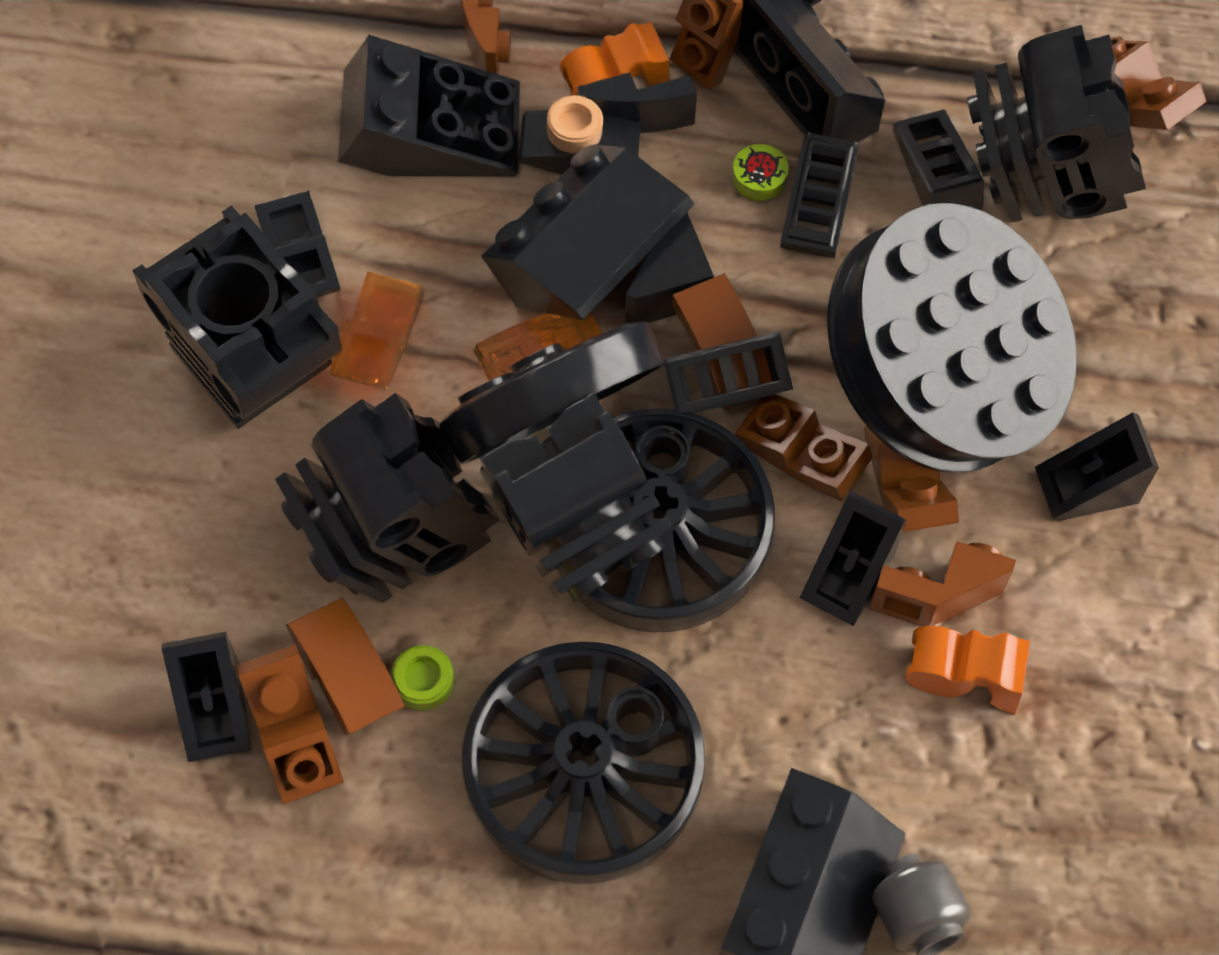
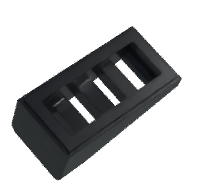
M945 109L893 122V133L922 206L951 203L973 207L978 210L983 209L984 179ZM940 135L941 139L925 142L918 145L916 143V141Z
M806 133L804 135L780 248L835 259L859 149L858 143L814 133ZM810 179L839 185V188L806 183V181ZM806 201L834 207V211L801 205V203ZM797 221L828 226L830 230L829 233L796 227Z
M780 331L664 359L675 410L679 411L680 414L685 412L698 413L793 390ZM764 348L772 380L760 383L753 350ZM739 353L742 355L749 387L737 389L730 360L731 355ZM714 359L719 361L726 390L725 393L714 395L707 361ZM695 364L703 398L692 401L684 367Z

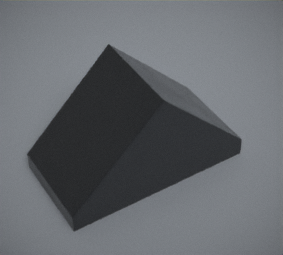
M688 212L648 253L626 293L625 323L628 324L636 321H647L650 323L677 315L672 307L673 294L714 278Z
M1132 412L1034 468L1053 520L1062 521L1139 504L1159 466L1139 414Z
M851 491L799 598L854 626L876 589L883 565L889 566L896 553L906 519Z
M221 632L162 643L161 649L188 762L251 750L243 686L236 665L240 663L227 633Z

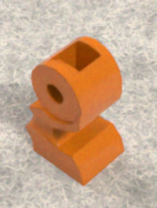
M652 22L645 24L631 23L623 33L616 36H605L600 45L601 47L592 45L579 47L563 58L559 68L563 78L568 83L571 96H578L577 87L629 72L632 78L641 76L645 87L670 81L669 59Z
M921 626L913 631L912 644L915 647L912 664L907 667L905 673L907 683L921 691L947 698H955L969 693L976 686L987 687L991 694L989 702L991 705L999 710L1016 714L1023 692L1030 647L1029 640L1014 637L1009 633H1000L991 637L982 635L978 630H972L962 635L952 629L939 626Z

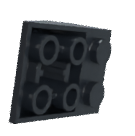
M368 35L344 69L338 162L386 176L515 177L518 173L520 81Z

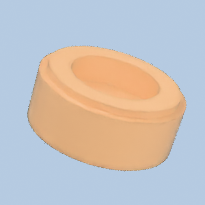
M573 95L563 97L552 104L547 114V135L550 142L556 148L567 153H578L587 146L597 144L601 139L603 115L595 102L586 97Z

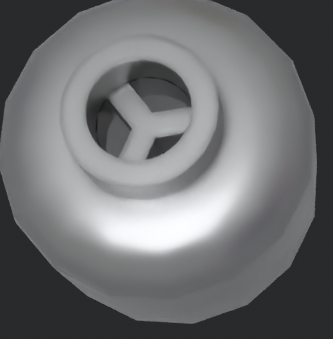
M909 854L894 860L884 868L883 872L886 878L877 886L872 898L883 924L897 949L901 951H915L916 955H936L953 947L964 938L965 934L962 928L970 919L971 912L947 863L935 859L921 861L918 854Z

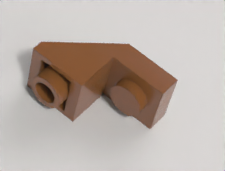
M1120 36L1111 37L1116 58L1114 74L1122 80L1131 115V127L1168 130L1207 102L1200 82L1174 81L1172 77H1161L1148 41L1123 40Z
M864 426L866 443L869 444L873 456L871 462L883 508L906 519L903 532L959 523L957 499L940 480V471L922 467L905 459L885 445L867 426Z
M956 541L942 584L930 580L926 573L912 567L901 566L895 569L883 565L869 609L919 626H934L1003 594L1014 570L1016 560L1002 556L998 549L987 544H964Z
M296 644L236 665L283 804L343 783L338 763Z

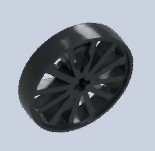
M636 321L622 325L567 350L562 349L560 343H555L511 365V373L492 379L458 397L461 405L450 411L439 423V427L459 462L466 464L481 458L508 441L521 440L552 425L566 408L592 393L600 401L653 373L666 363L656 336L647 321Z
M654 408L635 410L614 416L613 418L627 442L631 441L633 443L635 456L641 465L647 481L641 490L629 498L632 505H635L654 494L659 503V506L654 511H665V517L667 516L673 527L660 537L665 548L658 553L671 606L638 604L654 556L634 567L623 598L615 597L601 588H597L578 600L598 616L617 625L639 631L674 632L705 624L727 612L744 597L754 584L767 559L774 532L775 506L772 490L765 471L752 451L737 436L718 423L700 415L688 412L680 414L679 411L674 409ZM694 445L700 446L720 458L694 480L685 482L688 475L689 457ZM665 453L675 458L676 464L667 469H659L649 464L648 461L649 457L654 454ZM732 473H736L748 490L746 494L709 501L702 499ZM652 512L649 516L642 519V522L647 528L661 519L653 518ZM756 515L757 536L748 537L712 526L708 523ZM698 545L741 557L748 561L735 577H730ZM675 552L714 593L702 599L687 602ZM621 560L604 570L606 576L623 564V561ZM558 568L557 571H558L560 577L562 578L564 575L562 574L561 570Z
M569 642L549 646L530 653L507 667L490 683L476 703L466 727L462 748V771L467 796L478 822L491 841L508 858L526 870L544 878L572 884H594L616 880L641 870L660 857L675 842L690 820L700 796L705 770V747L701 726L693 706L679 685L663 669L647 658L628 649L599 642ZM577 669L591 670L586 707L582 721H578L570 709L556 673ZM607 672L614 673L638 684L636 687L625 688L612 697L607 707L606 719L597 724L605 674ZM541 679L560 727L544 721L517 700L514 695L532 682ZM662 704L673 717L671 720L663 722L664 710ZM498 712H503L541 743L530 745L490 739L486 737V734ZM638 712L645 714L652 722V726L646 732L637 735L626 733L618 725V722L624 716L637 714ZM682 738L686 749L687 766L679 767L638 761L631 756L645 755L657 746ZM579 750L585 757L595 753V764L588 766L582 759L573 763L572 753ZM481 759L537 767L529 773L491 787L481 786ZM625 780L683 788L685 792L675 812L669 815L662 812L632 789ZM548 788L544 797L518 828L512 832L507 831L491 811L492 808ZM606 793L657 833L643 844L629 850L621 836ZM570 794L561 856L559 858L552 857L527 846ZM585 797L590 799L612 857L592 861L575 860Z

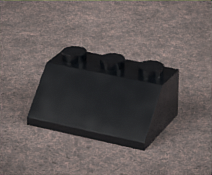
M742 0V20L734 52L803 135L814 133L859 143L879 131L885 104V98L879 84L872 77H866L852 61L844 43L839 39L831 37L820 24L815 10L809 3L801 2V0Z
M594 144L580 150L571 159V167L556 182L540 189L533 198L534 204L519 219L503 226L497 232L495 242L481 255L517 308L583 320L694 205L688 194L626 147Z
M791 768L721 947L720 955H863L878 913L873 903V893L877 886L886 878L883 872L884 868L897 859L906 833L853 791Z

